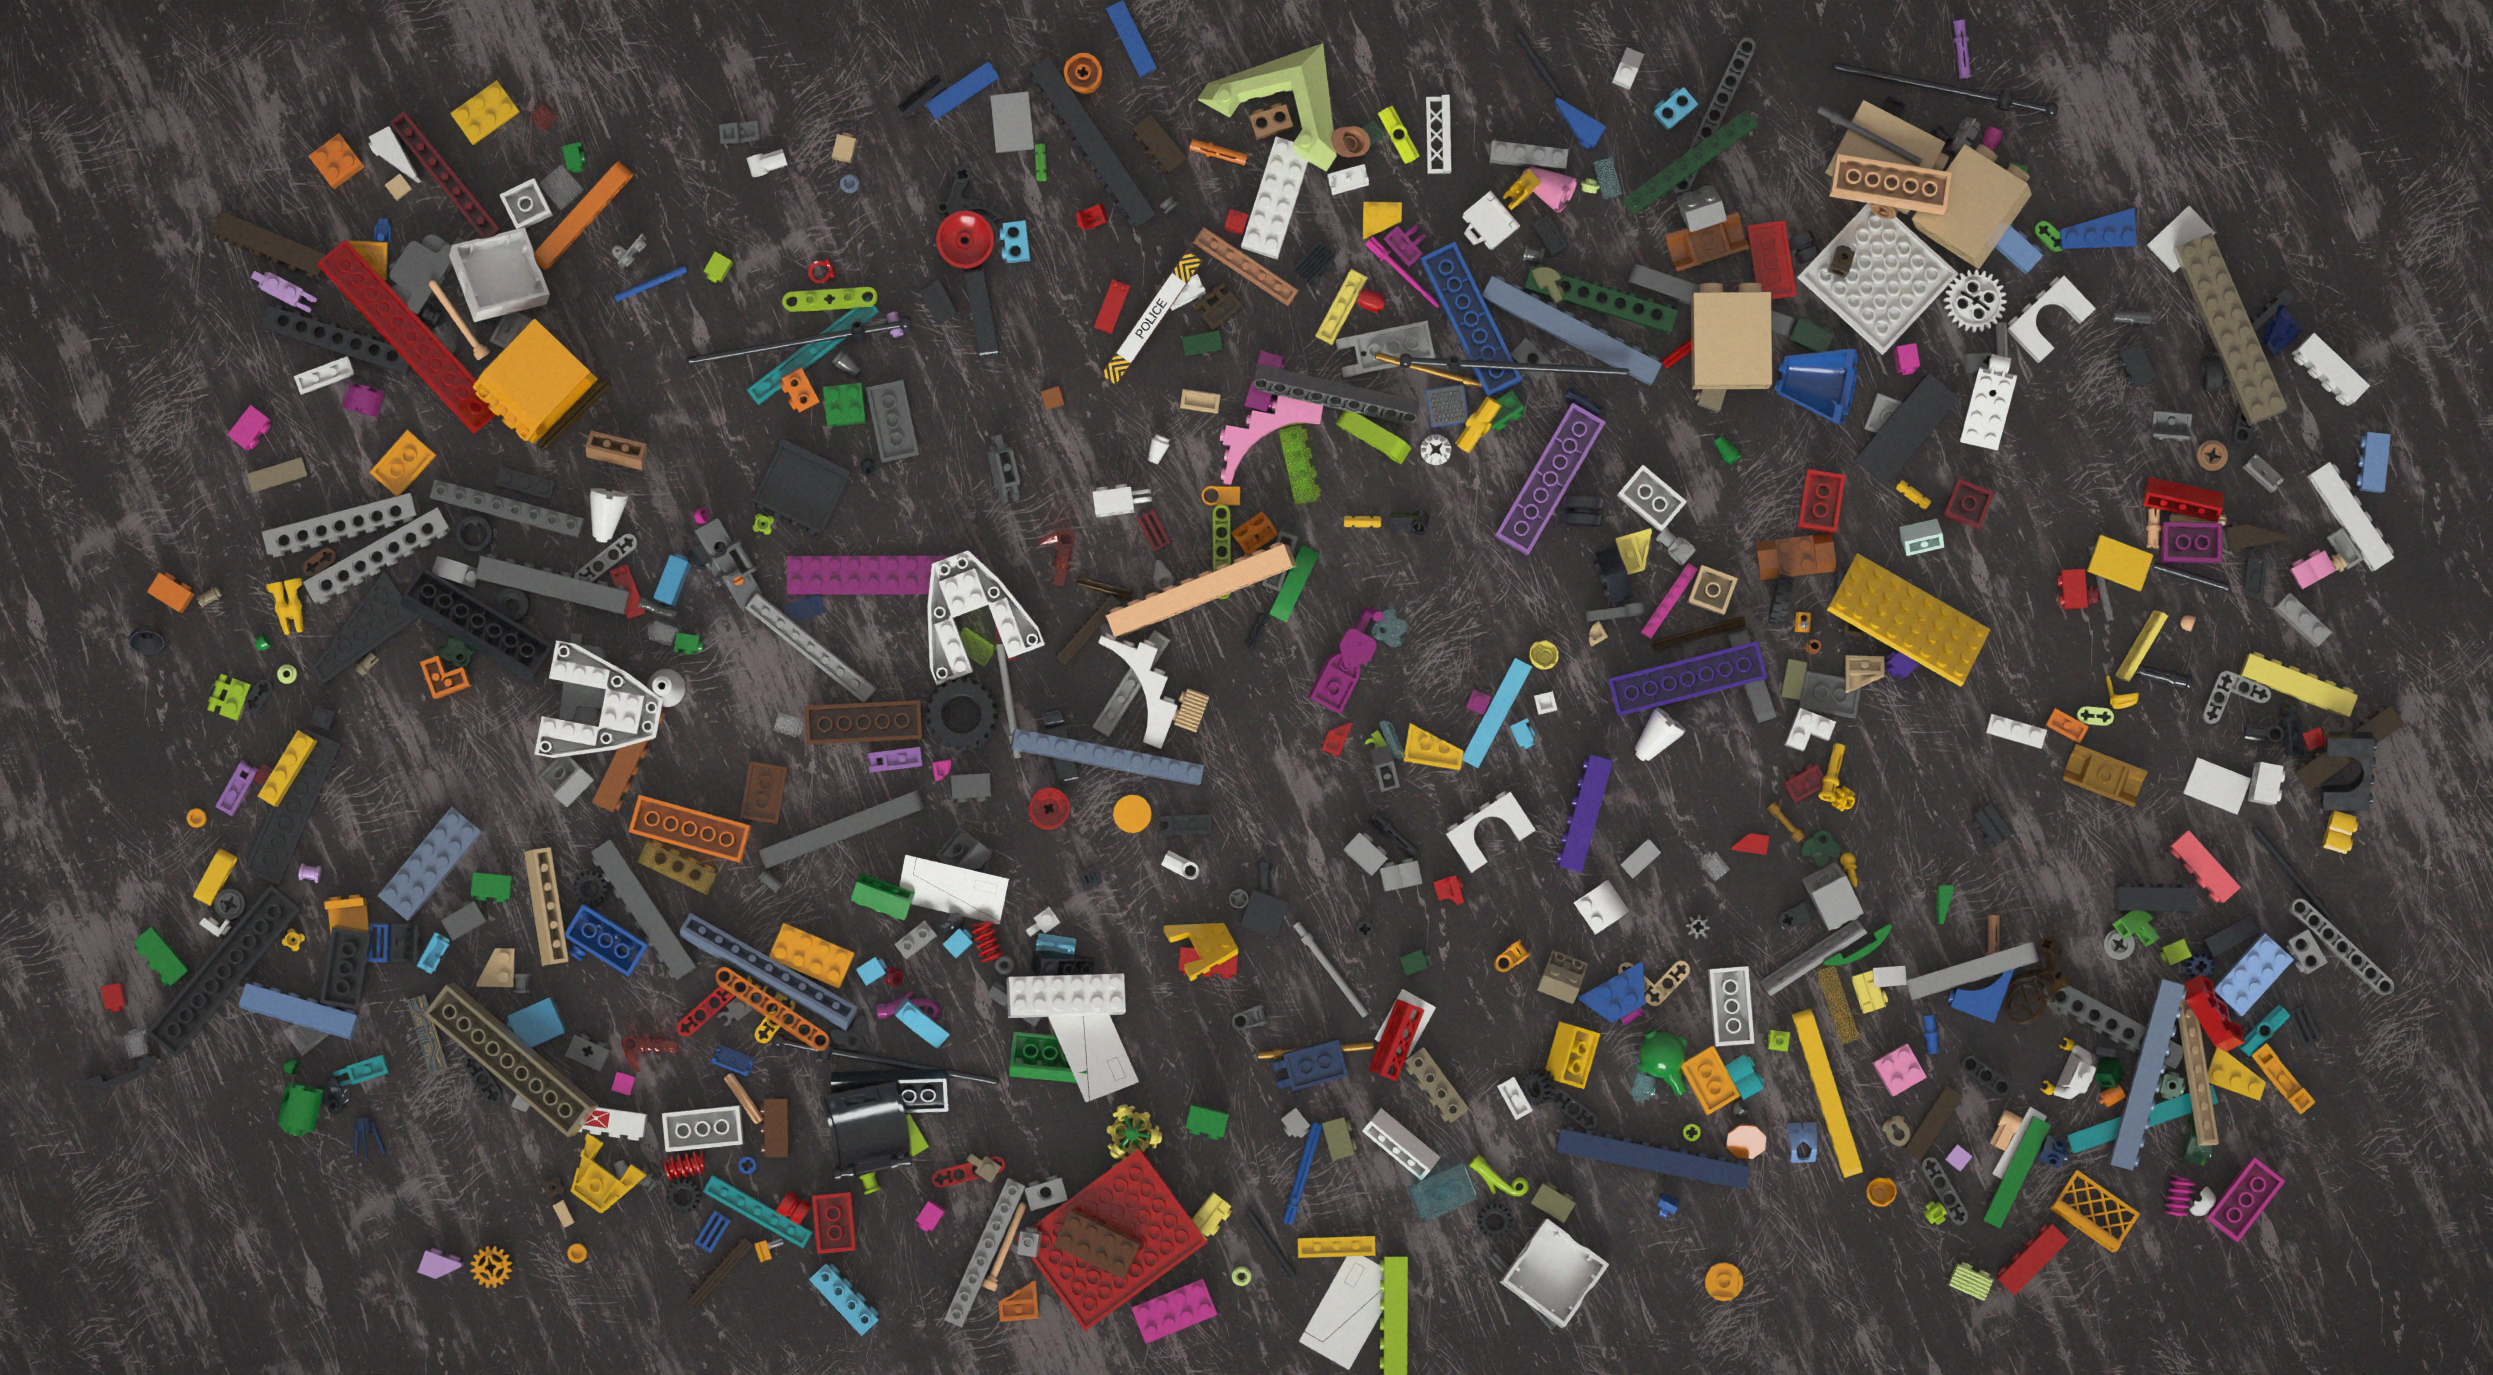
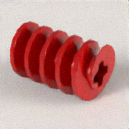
M993 921L970 926L976 927L972 931V934L978 935L974 942H980L976 949H982L978 956L985 957L980 963L997 959L1003 953L1002 951H996L1001 945L994 943L998 936H992L996 932V929H990V926L994 924Z
M700 1150L699 1156L693 1151L692 1157L685 1153L684 1159L679 1154H677L676 1160L670 1156L669 1162L664 1158V1167L668 1179L673 1180L674 1174L677 1179H680L681 1173L684 1177H688L689 1171L692 1176L696 1175V1170H698L700 1175L703 1174L705 1161L702 1150Z

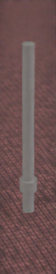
M1003 644L996 645L1010 729L1009 742L1011 744L1013 730L1017 729L1005 649ZM1013 750L1014 759L1022 758L1021 751Z
M1300 922L1293 925L1302 937V942L1309 946L1362 1018L1369 1014L1313 939L1315 938L1311 933H1308Z

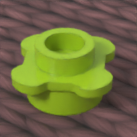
M760 513L757 514L753 530L755 532H764L766 535L770 534L771 524L774 522L773 517H766Z

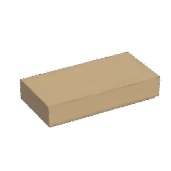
M1183 389L1180 408L1218 414L1221 394Z

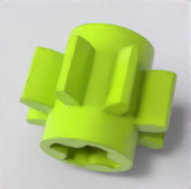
M1931 1201L1925 1205L1927 1210L1923 1213L1930 1224L1936 1222L1939 1225L1946 1220L1944 1215L1947 1212L1940 1202L1935 1204Z

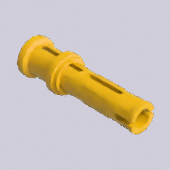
M1839 743L1833 744L1828 771L1822 779L1823 787L1818 796L1824 801L1832 802L1836 799L1835 791L1836 787L1839 786L1838 774L1845 751V746Z

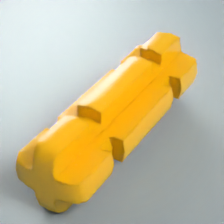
M1901 480L1896 486V490L1900 493L1904 492V496L1915 504L1918 503L1919 507L1923 510L1927 509L1931 501L1926 497L1923 498L1920 492L1912 486L1908 487V483Z
M1344 516V527L1355 525V527L1373 526V528L1381 527V517L1355 516V518H1352V516Z

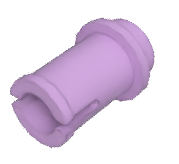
M898 312L886 315L888 322L899 321ZM899 328L891 330L890 334L893 337L903 335L904 332Z

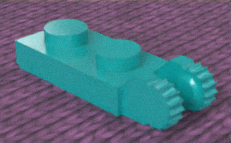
M380 1055L346 1066L344 1069L333 1072V1075L338 1077L348 1072L350 1080L339 1082L340 1086L343 1087L388 1074L389 1069L384 1055Z

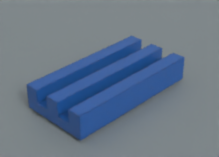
M369 923V931H374V927H377L376 958H373L372 939L369 962H388L389 924ZM382 928H384V950H383V958H380V957H381V930H382Z
M714 1210L694 1244L712 1253L731 1220ZM718 1216L719 1219L715 1223L706 1240L704 1241V1243H701L700 1241L707 1232L711 1223L713 1222L715 1217ZM721 1221H726L709 1248L707 1244L709 1243L713 1234L717 1230Z

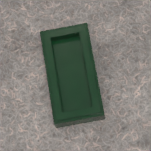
M1219 330L1182 337L1185 357L1223 350Z

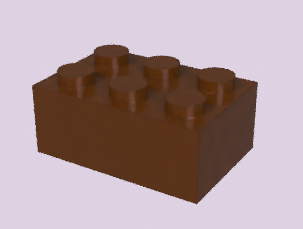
M790 1098L764 1099V1102L761 1103V1114H764V1122H761V1134H764L765 1141L761 1142V1153H765V1157L791 1156Z

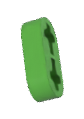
M2046 221L2039 222L2034 228L2035 236L2054 252L2062 251L2063 249L2060 246L2056 248L2053 246L2054 241L2051 239V237L2055 240L2060 239V232ZM2039 226H2040V227L2046 226V227H2047L2046 232H2047L2050 236L2048 237L2045 233H2043V234L2041 235V234L2039 233L2040 228H2038V227H2039Z

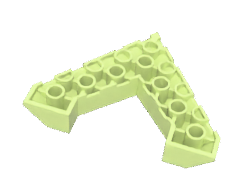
M1323 43L1210 82L1198 97V100L1230 118L1241 102L1248 101L1247 99L1266 97L1284 90L1285 92L1293 90L1302 126V131L1292 144L1294 154L1325 171L1328 170L1337 157L1331 139L1334 129Z

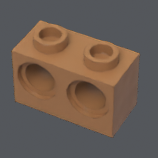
M1278 103L1270 106L1271 109L1269 110L1258 109L1252 112L1253 115H1250V121L1256 140L1293 129L1287 105ZM1277 113L1285 115L1283 122L1275 120L1274 117ZM1265 119L1267 125L1264 128H1260L1256 125L1257 120Z

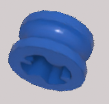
M574 943L572 944V949L568 950L572 956L580 961L583 960L582 956L587 954Z
M744 1157L740 1160L739 1169L742 1173L751 1174L756 1170L757 1165L753 1158ZM750 1160V1164L753 1163V1167L745 1171V1167H742V1164Z

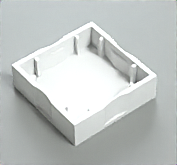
M525 227L500 233L490 238L475 239L452 245L449 256L474 322L547 304L550 293L542 272L536 264L534 251Z
M1544 1219L1502 1277L1500 1283L1563 1328L1581 1305L1586 1293L1594 1287L1609 1264L1588 1248L1575 1242L1568 1233L1549 1219Z

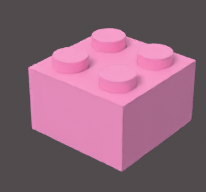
M1906 1043L1872 1062L1891 1096L1897 1095L1926 1078L1924 1071Z

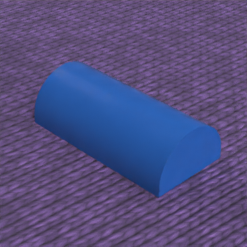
M585 903L582 904L564 934L567 939L628 977L633 973L649 947V943Z

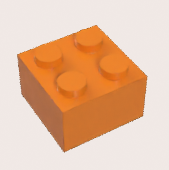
M339 133L309 155V158L333 189L339 187L365 167Z

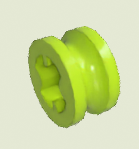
M1688 1124L1683 1129V1136L1689 1141H1695L1700 1137V1129L1695 1124ZM1694 1127V1131L1697 1130V1134L1689 1138V1134H1686V1131Z

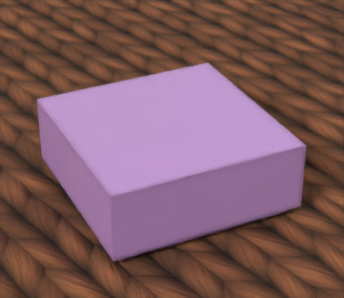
M1956 1144L1945 1160L1961 1172L1972 1156Z

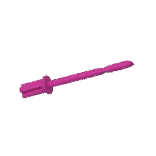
M1373 236L1366 242L1365 245L1381 259L1380 262L1385 259L1413 287L1420 291L1431 304L1439 307L1437 300L1388 255L1391 250L1388 251Z

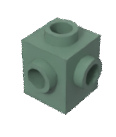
M2168 1071V1074H2161V1077L2159 1076L2158 1081H2161L2159 1093H2162L2161 1097L2173 1100V1097L2179 1098V1095L2183 1094L2185 1083H2183L2184 1079L2179 1078L2180 1074ZM2170 1082L2175 1083L2174 1089L2169 1088Z

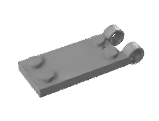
M1428 321L1336 340L1337 350L1354 346L1358 362L1356 365L1341 368L1343 378L1399 366L1375 359L1376 352L1398 358L1404 353L1418 358H1435ZM1365 351L1366 356H1362L1361 352Z

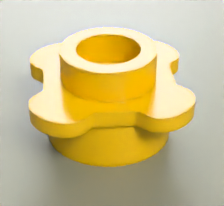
M291 928L287 931L288 934L285 938L282 939V944L291 947L293 951H298L300 943L305 940V936L295 932V929Z

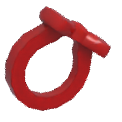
M830 259L815 261L808 270L809 278L814 283L822 284L827 282L830 277H836ZM817 265L828 267L829 272L822 280H818L813 276V269Z

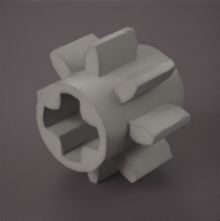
M1700 915L1697 916V920L1690 917L1691 924L1685 925L1690 927L1691 930L1688 932V935L1694 933L1695 939L1698 938V934L1705 937L1704 931L1710 929L1705 926L1708 920H1700ZM1697 921L1701 926H1703V928L1699 930L1698 933L1696 932V929L1693 928V925L1697 924Z

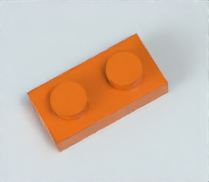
M2054 708L2045 726L2080 744L2089 727Z

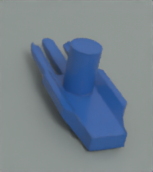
M379 219L374 230V241L388 242L389 257L391 226L388 219Z

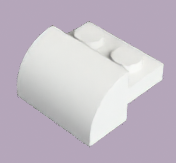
M1606 880L1574 902L1595 935L1629 912L1609 880Z

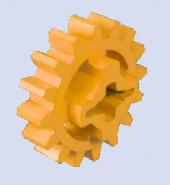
M487 1246L486 1252L480 1249V1255L475 1254L473 1256L476 1261L471 1262V1265L475 1266V1268L470 1271L476 1272L473 1279L479 1278V1285L485 1282L486 1288H489L491 1284L496 1288L497 1282L503 1285V1278H510L507 1272L513 1271V1269L509 1268V1265L513 1264V1262L507 1261L510 1255L504 1256V1249L497 1251V1246H494L493 1250ZM493 1254L499 1256L502 1261L496 1260ZM486 1256L484 1264L479 1266L481 1259ZM490 1262L493 1265H496V1268L493 1269V1272L491 1269L487 1268V1266L490 1265ZM504 1268L502 1275L498 1278L499 1270ZM484 1272L489 1275V1279L483 1277L481 1273Z

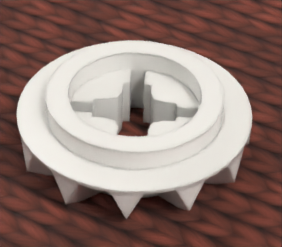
M1430 435L1422 442L1421 455L1427 463L1440 465L1450 457L1451 445L1445 437ZM1430 443L1434 446L1442 444L1441 448L1439 449L1442 456L1438 453H1434L1430 456L1431 451L1433 450Z

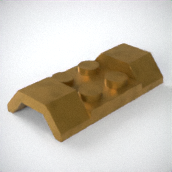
M2075 744L2066 764L2062 780L2135 807L2138 793L2148 771Z

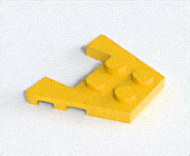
M1224 923L1164 926V933L1170 943L1189 938L1201 959L1184 964V970L1190 981L1195 980L1200 973L1203 972L1205 974L1210 971V967L1215 964L1220 965L1238 954V947Z
M587 1133L585 1137L586 1144L580 1155L582 1158L579 1168L576 1170L571 1192L599 1213H603L647 1174L630 1164L621 1180L593 1161L603 1142L592 1134Z

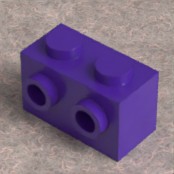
M1896 649L1886 657L1888 661L1885 663L1888 666L1886 670L1893 677L1897 676L1900 680L1906 678L1919 665L1915 660Z

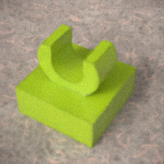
M1378 730L1371 734L1373 739H1368L1365 742L1366 745L1373 742L1375 744L1374 749L1387 746Z

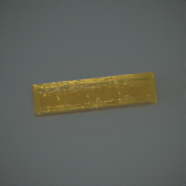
M1835 965L1816 971L1841 1045L1860 1039Z

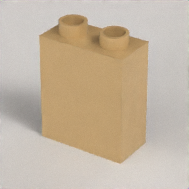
M1863 100L1851 122L1921 158L1920 165L1918 166L1847 129L1825 173L1833 176L1837 154L1938 171L1943 170L1949 156L1941 152L1945 144L1944 141ZM1897 208L1899 212L1905 215L1910 211V209Z
M1964 144L1945 171L1951 172L1952 175L1947 209L1944 215L1917 211L1912 220L1916 230L1980 269L2031 197L2029 185L2026 183L2030 176L2013 164L2007 170L1997 165L1995 161L1998 156L1984 145L1979 144L1976 150H1973Z
M1705 283L1700 284V293H1693L1691 297L1692 389H1769L1772 385L1771 292H1762L1760 283L1738 284V292H1723V284Z

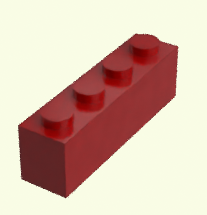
M2148 477L2144 489L2143 506L2218 522L2223 509L2224 493Z
M2044 1224L2038 1230L2039 1235L2035 1239L2030 1238L2024 1244L2026 1248L2021 1253L2019 1251L2016 1252L2011 1258L2012 1262L2008 1266L2004 1265L1997 1272L1999 1275L1996 1279L2013 1295H2016L2069 1241L2053 1224Z

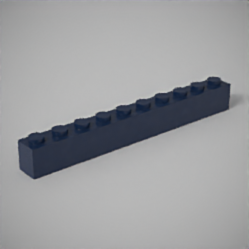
M1565 1126V1129H1560L1556 1152L1746 1189L1750 1166H1746L1747 1162L1735 1160V1163L1727 1162L1728 1158L1716 1156L1715 1160L1708 1158L1709 1154L1697 1152V1156L1690 1155V1151L1685 1149H1678V1152L1670 1151L1671 1147L1659 1145V1148L1651 1147L1652 1143L1641 1141L1640 1144H1635L1633 1139L1622 1137L1620 1141L1615 1140L1614 1135L1603 1133L1602 1137L1595 1136V1132L1590 1130H1584L1583 1133L1576 1132L1575 1127Z

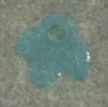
M1388 609L1383 612V619L1373 625L1372 634L1377 640H1384L1388 646L1397 647L1402 645L1399 636L1408 630L1409 624L1402 619H1396L1395 609ZM1380 627L1384 628V634L1380 633Z

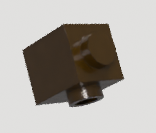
M1844 245L1837 246L1833 251L1827 272L1845 278L1850 271L1855 251Z

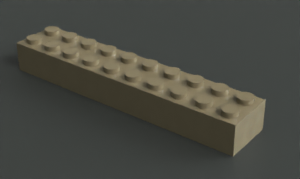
M2209 233L2177 246L2174 249V254L2248 425L2250 426L2284 412L2287 409V405L2213 234Z
M456 983L445 985L424 1015L567 1137L576 1135L597 1108V1103Z

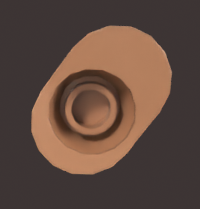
M1342 127L1336 129L1332 134V145L1335 151L1343 157L1361 156L1369 150V136L1360 127Z

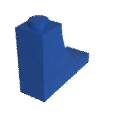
M2014 969L2002 972L1993 983L1979 990L1967 991L1955 988V991L1950 992L1947 1000L1950 1002L1949 1007L1994 1023Z

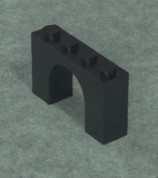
M2325 731L2324 751L2326 755L2355 758L2361 763V770L2358 777L2347 785H2321L2320 805L2322 810L2369 811V804L2373 803V793H2370L2371 786H2374L2372 768L2376 767V758L2373 755L2374 750H2377V739L2374 738L2372 732Z

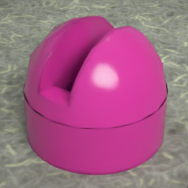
M705 508L697 509L693 513V517L696 519L695 523L704 524L709 521V513Z

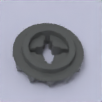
M225 889L216 896L214 908L220 917L235 919L244 911L245 900L243 895L237 890ZM233 897V904L237 908L231 907L227 911V905L222 901H230Z

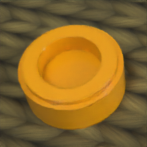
M194 808L187 814V822L192 827H202L207 821V815L202 809Z
M580 1243L571 1245L567 1252L568 1258L575 1263L584 1261L587 1257L586 1247Z

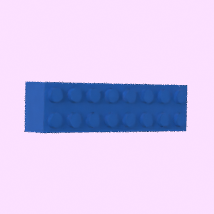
M1453 242L1420 258L1425 273L1468 360L1514 362L1456 243ZM1472 368L1486 397L1492 396L1522 381L1518 370Z

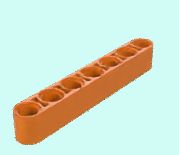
M620 161L616 162L534 252L536 264L544 271H547L633 176V173Z
M722 967L716 972V982L719 986L815 1050L823 1051L828 1047L829 1037L824 1031L729 968ZM722 973H727L730 978L728 981L722 982L719 976ZM737 984H744L746 989L744 992H737L735 986ZM754 994H759L762 997L759 1003L751 1001V997ZM775 1005L778 1010L776 1013L771 1014L767 1011V1007ZM790 1015L794 1018L792 1024H785L783 1018ZM802 1026H807L810 1029L807 1035L799 1033V1029ZM817 1037H824L826 1042L824 1045L819 1046L815 1043V1039Z

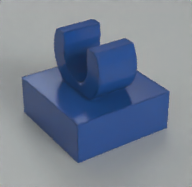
M1662 1193L1657 1205L1661 1207L1659 1215L1666 1218L1669 1212L1675 1214L1680 1201Z

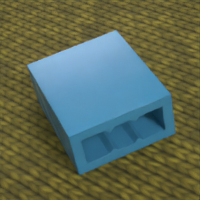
M677 553L675 556H669L653 597L654 599L673 607L676 606L691 567L687 557Z
M552 997L507 1016L509 1019L506 1021L508 1028L514 1031L531 1048L567 1033Z

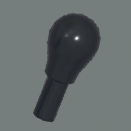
M959 913L950 914L945 924L938 928L939 933L943 934L948 930L962 928L964 924L963 916Z

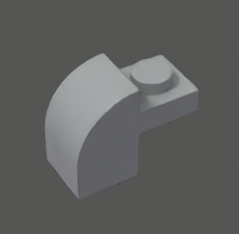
M436 557L432 570L434 574L447 580L475 587L477 568L447 558Z

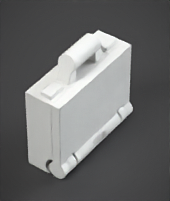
M1489 191L1463 213V219L1470 224L1464 233L1473 245L1484 241L1488 249L1491 250L1520 228L1518 222L1492 191ZM1472 228H1473V229L1478 233V235L1480 236L1479 239H1478V238L1475 236V234L1471 231Z

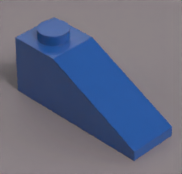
M1557 97L1554 104L1576 138L1580 140L1579 144L1587 149L1590 147L1594 149L1606 126Z

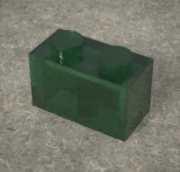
M1804 317L1803 319H1798L1788 341L1814 353L1826 352L1834 334L1831 333L1832 330L1823 325L1818 327L1814 325L1813 320Z

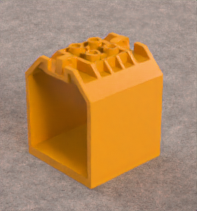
M534 319L483 371L473 388L477 391L475 394L482 401L490 403L488 408L497 416L501 414L504 417L502 421L509 428H516L517 434L524 441L528 440L533 444L546 434L599 379Z

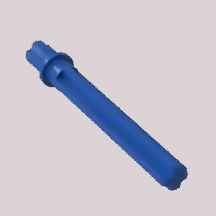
M1313 1122L1293 1188L1288 1203H1285L1287 1207L1283 1222L1290 1225L1294 1222L1297 1209L1300 1210L1298 1206L1322 1129V1124Z

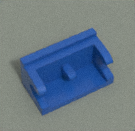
M719 1044L711 1063L749 1076L755 1058Z

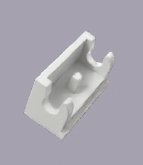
M1365 164L1327 174L1332 195L1369 185Z
M1198 274L1190 279L1172 305V311L1206 294Z

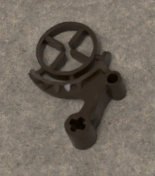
M2045 936L2039 942V948L2044 953L2047 967L2042 970L2032 969L2015 976L2008 984L2011 991L2006 998L2005 1010L2007 1015L2018 1024L2027 1025L2037 1021L2043 1015L2047 1001L2049 1000L2050 1003H2054L2055 994L2061 988L2069 987L2072 983L2071 978L2061 969L2062 960L2060 956L2063 948L2051 936ZM2025 981H2033V983H2022V982H2025ZM2038 982L2044 984L2048 996H2046L2044 991L2037 986ZM2035 988L2039 993L2027 999L2024 989ZM2018 992L2021 1000L2025 1003L2033 1004L2041 1000L2040 1007L2034 1015L2028 1005L2024 1006L2022 1003L2011 1008L2012 1000ZM2025 1008L2028 1016L2027 1019H2016L2012 1014Z

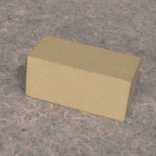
M564 1200L553 1205L564 1228L575 1223Z

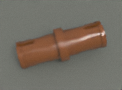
M1816 639L1807 641L1805 650L1809 654H1817L1821 649V643Z

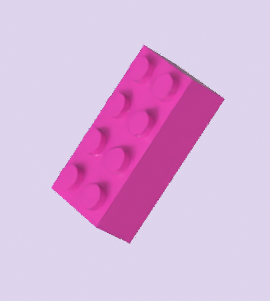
M2250 1157L2218 1198L2214 1208L2204 1218L2233 1241L2239 1242L2285 1181L2258 1159Z
M1203 1278L1131 1307L1146 1344L1218 1314Z

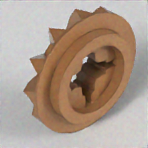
M1868 203L1872 212L1881 218L1894 219L1898 213L1896 207Z
M2206 441L2197 451V460L2200 466L2208 471L2219 470L2227 462V449L2219 441ZM2214 448V454L2220 458H2214L2210 463V457L2206 454L2211 453Z

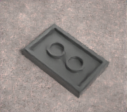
M1806 671L1799 708L1856 719L1861 687L1845 693L1844 677Z

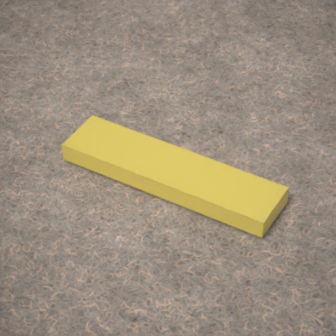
M1353 269L1350 270L1315 337L1333 345L1368 277Z
M2153 610L2115 676L2130 682L2168 615Z

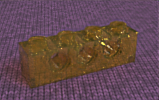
M653 840L652 843L646 842L637 861L638 863L709 895L718 876L717 873H714L715 868L706 864L702 867L697 864L698 860L689 856L685 859L679 856L681 852L670 848L668 851L662 848L663 844L656 840ZM659 853L666 855V861L662 864H659L656 860V856ZM676 861H681L684 865L683 870L680 872L674 870L673 866ZM694 869H698L701 872V877L698 880H693L691 877V872Z

